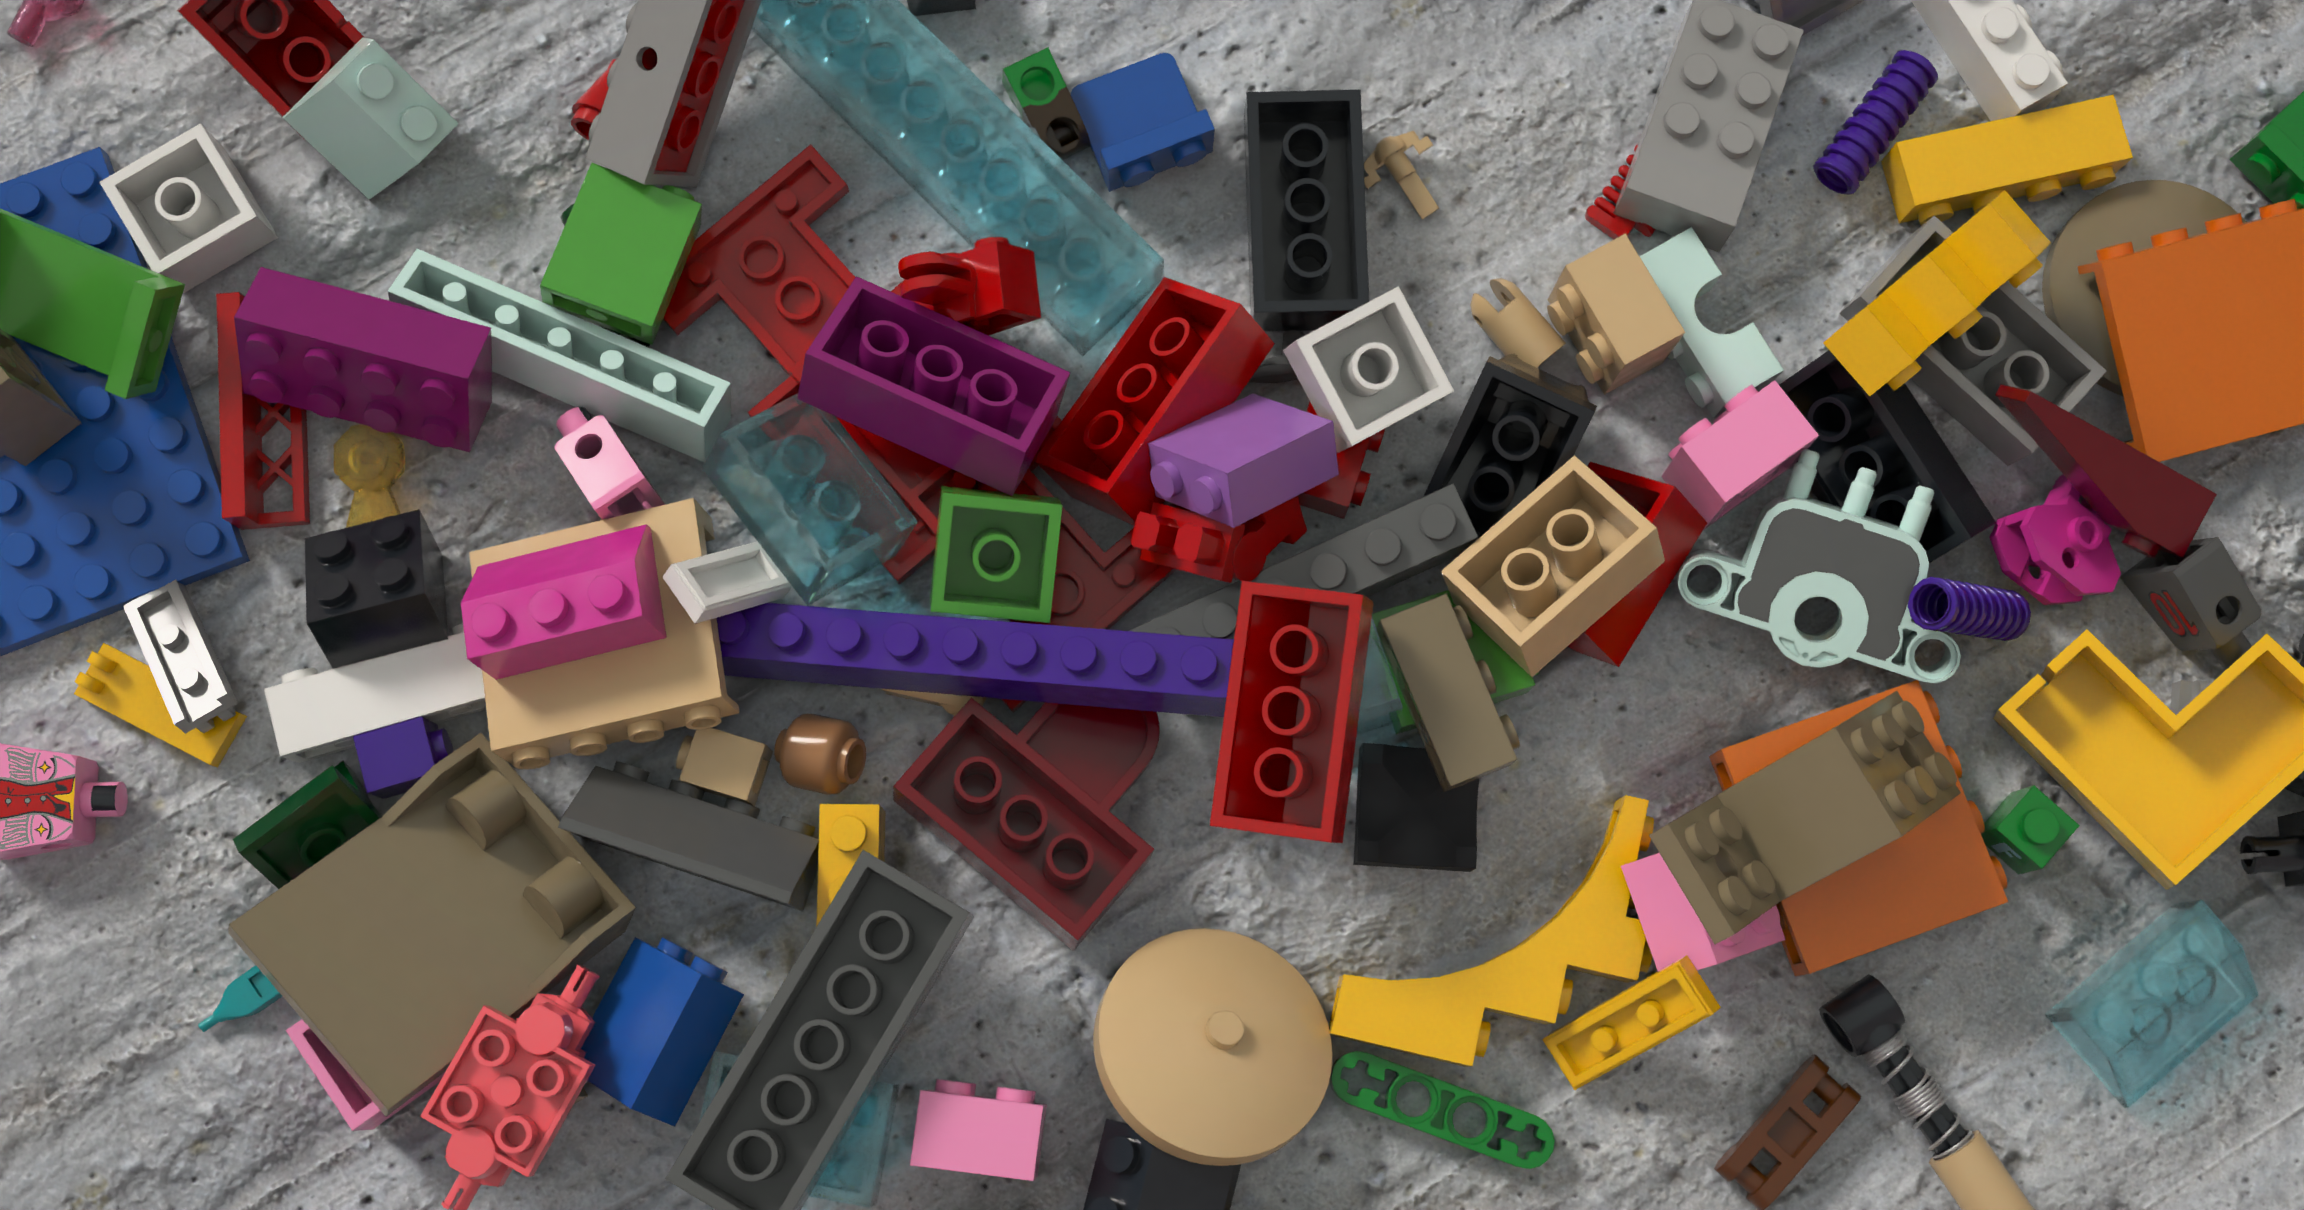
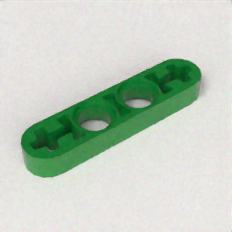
M1353 1051L1345 1053L1336 1059L1332 1066L1329 1080L1331 1089L1340 1100L1349 1105L1515 1167L1526 1169L1540 1167L1548 1161L1553 1153L1555 1139L1552 1129L1546 1121L1531 1113L1367 1052ZM1358 1061H1362L1367 1064L1365 1074L1379 1081H1385L1386 1069L1396 1073V1076L1386 1089L1385 1108L1374 1104V1101L1380 1094L1377 1091L1369 1088H1360L1356 1096L1347 1092L1349 1083L1345 1079L1340 1078L1343 1068L1352 1069L1357 1065ZM1411 1081L1424 1085L1430 1097L1429 1106L1426 1111L1416 1117H1409L1402 1113L1396 1102L1397 1092L1400 1087ZM1467 1102L1480 1106L1486 1117L1483 1131L1472 1138H1465L1458 1134L1453 1125L1455 1110L1461 1104ZM1498 1112L1508 1115L1502 1127L1523 1132L1526 1129L1527 1123L1534 1126L1533 1137L1541 1141L1538 1152L1527 1151L1524 1159L1517 1156L1518 1145L1498 1137L1496 1150L1487 1147V1143L1492 1139L1497 1130Z

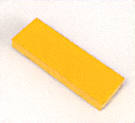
M1686 955L1552 1031L1542 1040L1573 1089L1576 1090L1713 1015L1721 1007Z

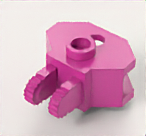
M2064 474L2055 480V484L2052 486L2053 489L2049 492L2043 505L2034 506L1997 519V523L1989 538L2001 571L2043 605L2072 604L2080 602L2083 595L2107 594L2114 591L2121 571L2108 539L2112 528L2104 523L2085 499L2081 501V504L2078 502L2081 494ZM2029 565L2039 567L2040 576L2038 579L2030 574Z

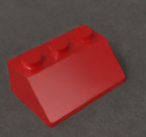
M1589 462L1588 468L1657 527L1665 561L1568 646L1578 653L1619 667L1707 525V522L1675 486Z

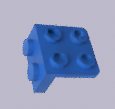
M1169 53L1157 54L1075 86L1071 91V97L1087 130L1091 143L1090 148L1109 192L1123 186L1134 187L1140 185L1157 173L1175 166L1185 167L1192 165L1213 152L1215 128L1207 109L1197 112L1176 60Z

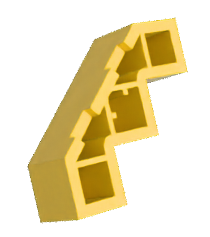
M2004 190L1884 290L1870 304L1840 327L1823 344L1869 396L1886 383L1895 391L1922 369L1916 359L1932 343L1946 332L1954 340L1957 339L1983 317L1976 308L1991 293L2006 281H2009L2014 288H2017L2043 266L2037 257L2051 242Z

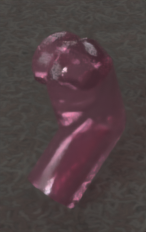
M23 0L6 33L22 44L34 47L46 23L78 13L83 7L84 0Z

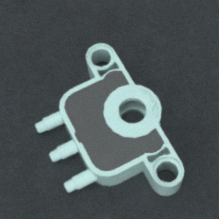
M1804 449L1801 451L1798 462L1794 464L1784 495L1772 499L1764 505L1759 513L1742 561L1714 551L1697 550L1688 554L1677 572L1680 594L1687 603L1696 608L1770 631L1774 643L1781 652L1802 666L1823 668L1839 664L1849 657L1922 682L1938 683L1946 681L1953 676L1960 665L1961 654L1959 647L1949 633L1921 628L1915 624L1908 609L1911 591L1921 580L1927 578L1929 568L1926 550L1919 541L1932 509L1931 502L1934 490L1919 485L1916 487L1912 499L1908 501L1900 526L1865 515L1874 492L1873 485L1877 477L1876 471L1861 467L1858 470L1855 480L1851 482L1842 508L1808 497L1817 473L1816 466L1820 456L1815 451ZM1710 565L1720 573V581L1712 591L1705 593L1696 592L1687 584V577L1690 571L1696 566ZM1825 597L1835 602L1838 609L1837 619L1832 627L1818 634L1806 633L1798 629L1794 620L1795 613L1800 604L1809 598ZM1937 639L1944 642L1945 653L1939 662L1930 666L1920 665L1915 662V650L1923 641Z

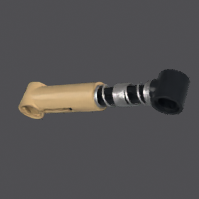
M1868 974L1820 1007V1016L1839 1045L1855 1058L1859 1055L1863 1056L1868 1066L1877 1067L1884 1077L1881 1084L1885 1085L1888 1083L1895 1093L1892 1101L1895 1102V1105H1898V1109H1901L1900 1112L1903 1113L1906 1120H1914L1915 1124L1912 1129L1919 1128L1931 1145L1928 1147V1151L1935 1150L1929 1164L1961 1210H2035L1980 1131L1964 1130L1959 1124L1961 1115L1958 1112H1951L1945 1104L1948 1096L1939 1087L1940 1085L1937 1084L1934 1077L1928 1076L1929 1069L1919 1067L1912 1057L1914 1048L1905 1045L1907 1038L1904 1037L1900 1030L1905 1023L1902 1010L1891 993L1878 979Z

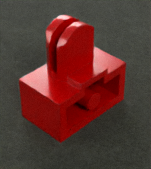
M987 237L976 241L974 249L962 253L941 254L933 251L908 255L898 262L900 277L907 279L900 285L902 298L911 300L988 336L1041 318L1034 251L1011 245L1007 238Z

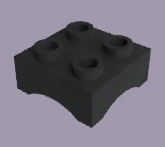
M1362 743L1359 748L1353 865L1471 872L1476 869L1479 779L1443 792L1425 748Z

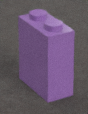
M1254 393L1148 443L1152 467L1150 476L1155 489V496L1233 528L1339 475L1334 423L1332 420Z

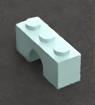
M1692 227L1640 256L1685 331V334L1667 358L1670 360L1676 359L1687 376L1685 378V385L1688 393L1699 407L1703 408L1706 406L1714 418L1727 410L1724 407L1726 403L1742 390L1753 385L1759 392L1784 371L1753 322L1734 333L1718 334L1705 328L1698 320L1694 307L1695 299L1709 292L1722 273Z

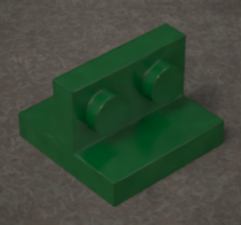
M341 761L335 767L333 765L328 767L236 836L233 841L238 852L274 886L280 889L376 822L383 815L373 806L357 774L344 761Z

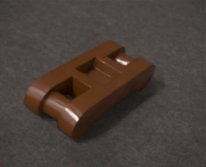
M1816 1054L1809 1057L1798 1068L1786 1087L1740 1140L1715 1165V1171L1727 1182L1735 1180L1748 1192L1746 1199L1758 1210H1764L1772 1204L1861 1099V1095L1848 1083L1841 1086L1827 1073L1830 1067ZM1811 1091L1825 1102L1823 1109L1818 1115L1803 1103ZM1760 1150H1763L1776 1162L1765 1175L1751 1163Z

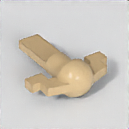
M1414 131L1395 137H1385L1378 142L1374 152L1364 162V169L1368 174L1364 177L1365 186L1369 189L1380 182L1381 178L1376 170L1386 165L1423 220L1437 211L1439 207L1404 152L1414 146L1420 155L1434 145L1428 136L1420 140Z

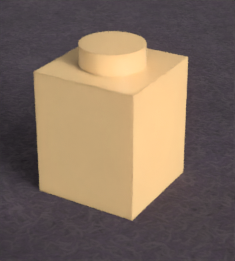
M714 728L696 729L694 737L686 735L683 739L677 755L676 769L682 770L679 780L683 783L703 789L705 792L755 806L773 751L766 744Z

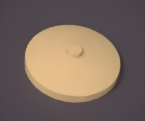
M1202 928L1173 932L1147 943L1133 953L1118 969L1105 990L1098 1006L1093 1032L1095 1063L1101 1083L1114 1108L1124 1121L1137 1134L1158 1149L1177 1158L1204 1165L1229 1166L1249 1163L1267 1157L1288 1144L1307 1125L1324 1099L1329 1085L1333 1056L1332 1040L1325 1013L1317 996L1304 977L1285 958L1266 945L1247 936L1220 929Z

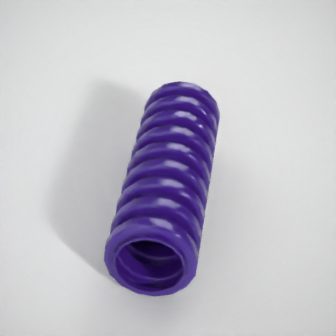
M1901 50L1892 58V64L1886 66L1882 72V77L1877 78L1872 85V90L1868 91L1863 97V103L1858 104L1852 112L1853 117H1849L1843 124V130L1837 132L1833 138V143L1828 144L1823 151V157H1819L1814 163V172L1823 185L1840 194L1851 195L1860 187L1859 181L1865 180L1870 173L1869 168L1876 165L1879 161V155L1884 154L1888 149L1889 141H1893L1899 134V128L1904 127L1909 120V115L1916 111L1919 107V102L1923 101L1929 93L1928 89L1932 88L1938 81V73L1928 59L1916 52Z
M1929 577L1921 580L1914 586L1908 601L1911 618L1916 625L1923 629L2002 641H2010L2021 636L2026 631L2031 617L2029 603L2023 595L2014 590L1938 577Z

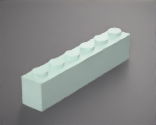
M420 249L415 250L388 289L389 301L491 327L493 372L574 407H584L590 414L595 416L604 415L607 421L704 463L731 420L730 382Z

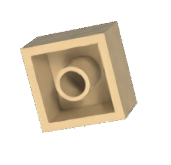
M1626 233L1567 264L1547 299L1550 303L1547 306V311L1552 324L1562 336L1569 335L1579 352L1576 354V360L1582 374L1589 383L1594 384L1597 382L1604 395L1661 365L1685 334L1683 327Z

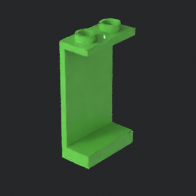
M0 209V329L13 337L108 375L105 391L116 396L129 399L155 392L185 284Z

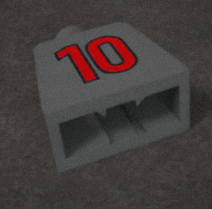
M2218 537L2192 540L2183 557L2159 550L2155 558L2145 557L2120 576L2124 584L2173 645L2181 651L2210 649L2225 671L2252 647L2242 631L2260 618L2261 609Z

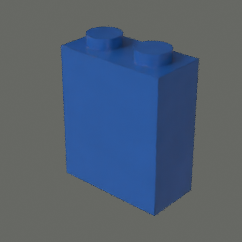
M635 937L592 1017L595 1024L581 1047L583 1051L587 1052L584 1059L596 1065L587 1081L630 1109L675 1127L744 994L723 983L728 973L726 970L698 956H695L692 963L689 964L694 955L690 950L663 937L657 947Z

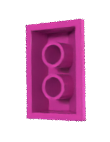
M647 524L478 566L461 601L467 659L495 680L667 638L652 532Z

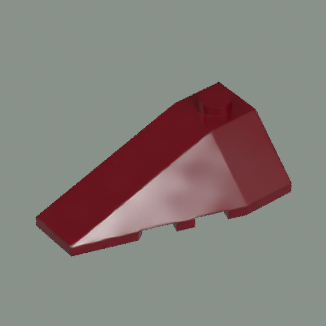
M2000 385L1995 394L1997 398L2101 519L2108 525L2126 534L2121 542L2122 544L2151 558H2155L2159 550L2180 557L2184 556L2217 495L2216 493L2032 391Z

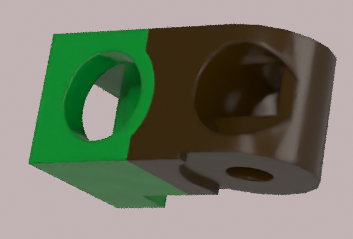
M1049 47L1003 68L1002 84L1011 102L1015 103L1027 129L1030 128L1034 140L1049 166L1091 147L1085 125Z

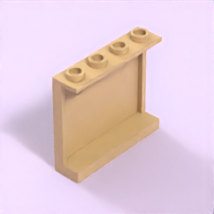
M694 498L469 552L473 578L477 567L647 524L652 532L667 636L664 639L497 680L482 670L490 748L493 753L515 768L536 769L548 765L551 757L568 753L576 756L596 755L606 751L607 744L624 740L635 743L651 742L662 738L664 731L684 726L689 729H707L719 725L722 722V717L740 713L739 705L727 695L717 618L695 624L663 579L671 564L707 555L706 541L715 539L712 518Z

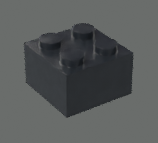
M420 509L305 538L306 623L332 669L448 639L443 555Z

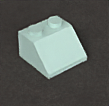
M363 37L282 117L369 200L417 166L459 124L374 39Z

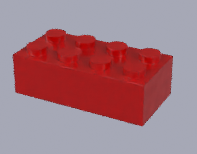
M1164 277L1034 461L1070 497L1135 526L1136 517L1140 511L1151 513L1153 502L1160 504L1165 502L1164 499L1155 496V489L1150 476L1152 467L1148 443L1234 403L1275 343L1242 304Z

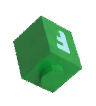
M2035 785L2011 792L1984 823L1985 831L1981 835L1985 845L2019 875L2043 869L2080 825Z

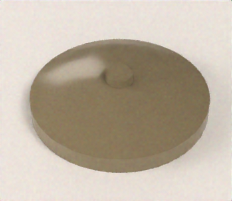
M2167 180L2135 181L2111 188L2096 196L2077 211L2059 231L2051 245L2043 271L2042 295L2045 314L2107 370L2096 384L2123 396L2095 274L2091 272L2079 275L2077 266L2098 261L2096 250L2132 241L2134 251L2153 247L2150 236L2184 227L2187 228L2188 237L2207 233L2206 221L2237 214L2224 201L2209 192L2180 182Z

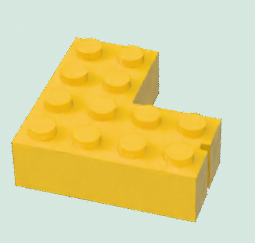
M2086 629L2045 667L2041 676L2036 674L1997 710L1993 718L2165 890L2176 886L2304 771V668L2267 633L2176 715Z

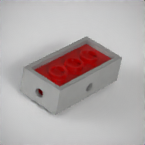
M638 0L627 16V35L619 58L615 60L609 70L607 77L609 89L601 113L595 117L589 130L590 145L585 158L644 185H671L697 188L761 0Z

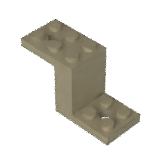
M1898 691L1879 700L1838 726L1720 792L1649 835L1714 944L1736 934L1780 901L1902 837L1961 793L1956 786L1957 777L1951 763L1944 755L1935 752L1923 733L1924 723L1919 712L1910 702L1903 701Z

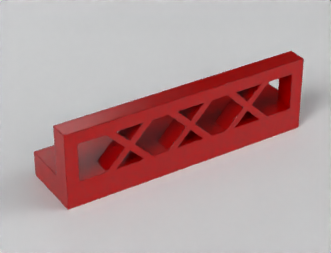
M240 292L216 294L222 519L241 530L310 524L307 410L282 403H277L272 407L269 403L255 396L244 394L234 316L245 296ZM261 406L268 411L262 420ZM289 408L290 421L283 416ZM279 421L291 431V446L274 462L262 452V437ZM263 462L270 467L264 475ZM291 463H292V477L285 472V469H286ZM280 476L292 486L293 511L264 513L263 493Z

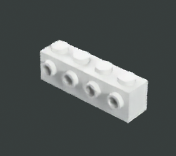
M1911 0L1990 121L2040 111L2046 108L2068 84L2063 76V68L2059 59L2054 53L2044 48L2032 30V22L2028 13L2022 6L2015 4L2013 0Z

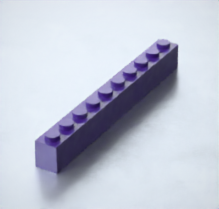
M765 603L717 617L725 676L1224 717L1234 639Z

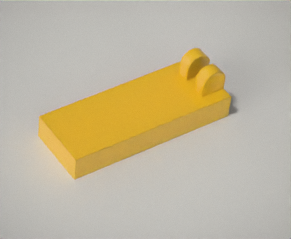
M103 643L98 653L91 652L86 660L91 664L86 673L80 671L74 681L79 684L74 695L217 768L247 718L246 715L235 710L236 715L226 721H223L218 716L213 717L215 727L206 733H202L195 728L185 734L174 725L149 665Z

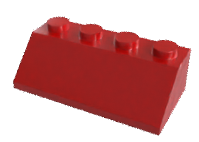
M1242 581L1210 826L1330 843H1343L1374 601L1361 594Z

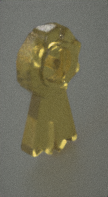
M362 424L351 426L333 445L334 473L351 490L355 491L346 528L401 514L391 487L402 476L406 465L404 444L393 432H380Z

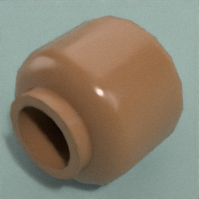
M802 714L792 721L788 729H783L779 733L775 742L774 756L775 760L780 763V770L784 780L789 785L830 795L839 794L849 784H854L858 781L865 766L866 746L865 742L859 738L858 731L850 722L817 714Z

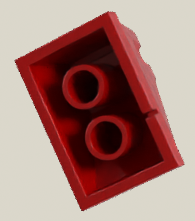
M188 0L177 10L281 117L362 37L364 38L349 21L344 19L342 13L329 0Z

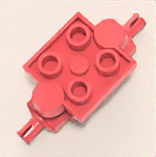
M577 964L561 995L537 993L531 1006L520 1017H517L516 1020L491 1006L483 1005L420 1116L452 1134L446 1147L445 1158L449 1167L460 1172L447 1197L441 1203L445 1209L467 1210L481 1184L496 1187L503 1186L512 1169L526 1177L534 1176L596 1066L584 1059L587 1052L583 1051L581 1047L595 1024V1021L582 1008V1005L596 980L600 977L597 973Z

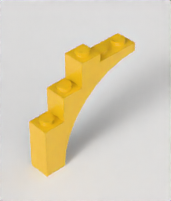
M1625 795L1615 801L1603 843L1581 884L1548 922L1516 947L1476 967L1440 977L1384 980L1346 974L1339 976L1329 1021V1034L1459 1066L1472 1067L1474 1056L1484 1057L1489 1041L1491 1023L1482 1020L1484 1010L1545 1025L1555 1024L1557 1013L1566 1015L1571 1000L1573 980L1565 978L1566 969L1625 983L1638 981L1640 971L1648 972L1652 961V954L1640 920L1626 917L1627 909H1635V905L1621 866L1637 861L1639 850L1646 852L1651 842L1649 835L1653 833L1654 818L1646 816L1649 800Z

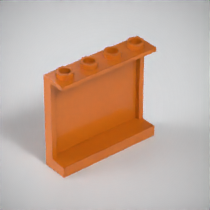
M2295 199L2259 207L2261 219L2245 223L2242 221L2241 213L2206 221L2207 233L2188 237L2186 227L2152 235L2150 237L2153 247L2134 251L2132 241L2098 249L2096 250L2098 261L2077 266L2079 275L2091 272L2095 274L2133 436L2132 440L2125 441L2124 443L2161 462L2304 424V208L2297 209Z
M1918 680L1731 745L1709 756L1721 789L1724 791L1838 726L1879 700L1898 691L1903 701L1910 702L1917 709L1924 723V735L1935 752L1941 753L1948 759L1956 773V786L1961 793L1912 830L1776 904L1780 915V925L1786 939L1781 942L1795 976L1814 973L2008 902L2004 889L2007 888L2005 871L1999 860L1988 853L1981 835L1985 831L1982 815L1976 804L1972 800L1967 801L1959 781V778L1962 777V768L1958 756L1951 746L1944 745L1936 725L1940 721L1937 704L1928 691L1922 690Z

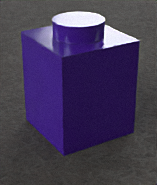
M423 716L353 736L366 792L381 799L406 793L433 765L453 752V746L445 728L438 729L436 723Z

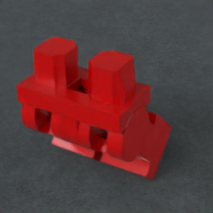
M1297 496L1235 528L1178 505L1172 507L1153 502L1151 513L1140 511L1137 515L1131 544L1133 547L1142 549L1140 560L1223 582L1232 583V579L1249 582L1259 575L1266 562V556L1280 542L1294 545L1307 532V527Z

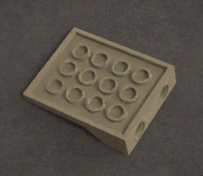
M479 733L433 765L380 819L231 922L228 927V933L387 1117L447 1070L483 1005L491 1006L514 1019L532 1004L537 993L546 994L572 974L577 964L583 965L626 932L636 907L572 834L558 828L560 821L510 764L491 751L490 742L482 733Z

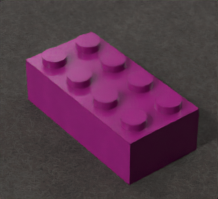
M260 267L234 316L244 394L255 396L269 403L278 402L313 411L322 417H336L370 426L380 432H393L427 441L437 447H450L470 453L492 403L491 327Z
M856 276L805 354L797 399L1013 496L1057 418L1071 372Z

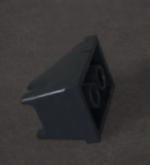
M1509 354L1499 360L1489 356L1424 496L1429 495L1454 483L1478 538L1574 456L1597 408L1596 405L1589 402L1584 386L1571 384L1520 360L1517 357L1518 355Z

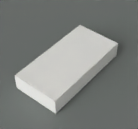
M761 540L671 564L663 576V579L695 624L783 599L793 586Z

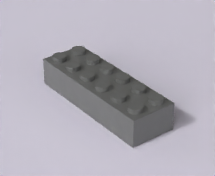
M863 850L665 1179L715 1210H801L974 916Z

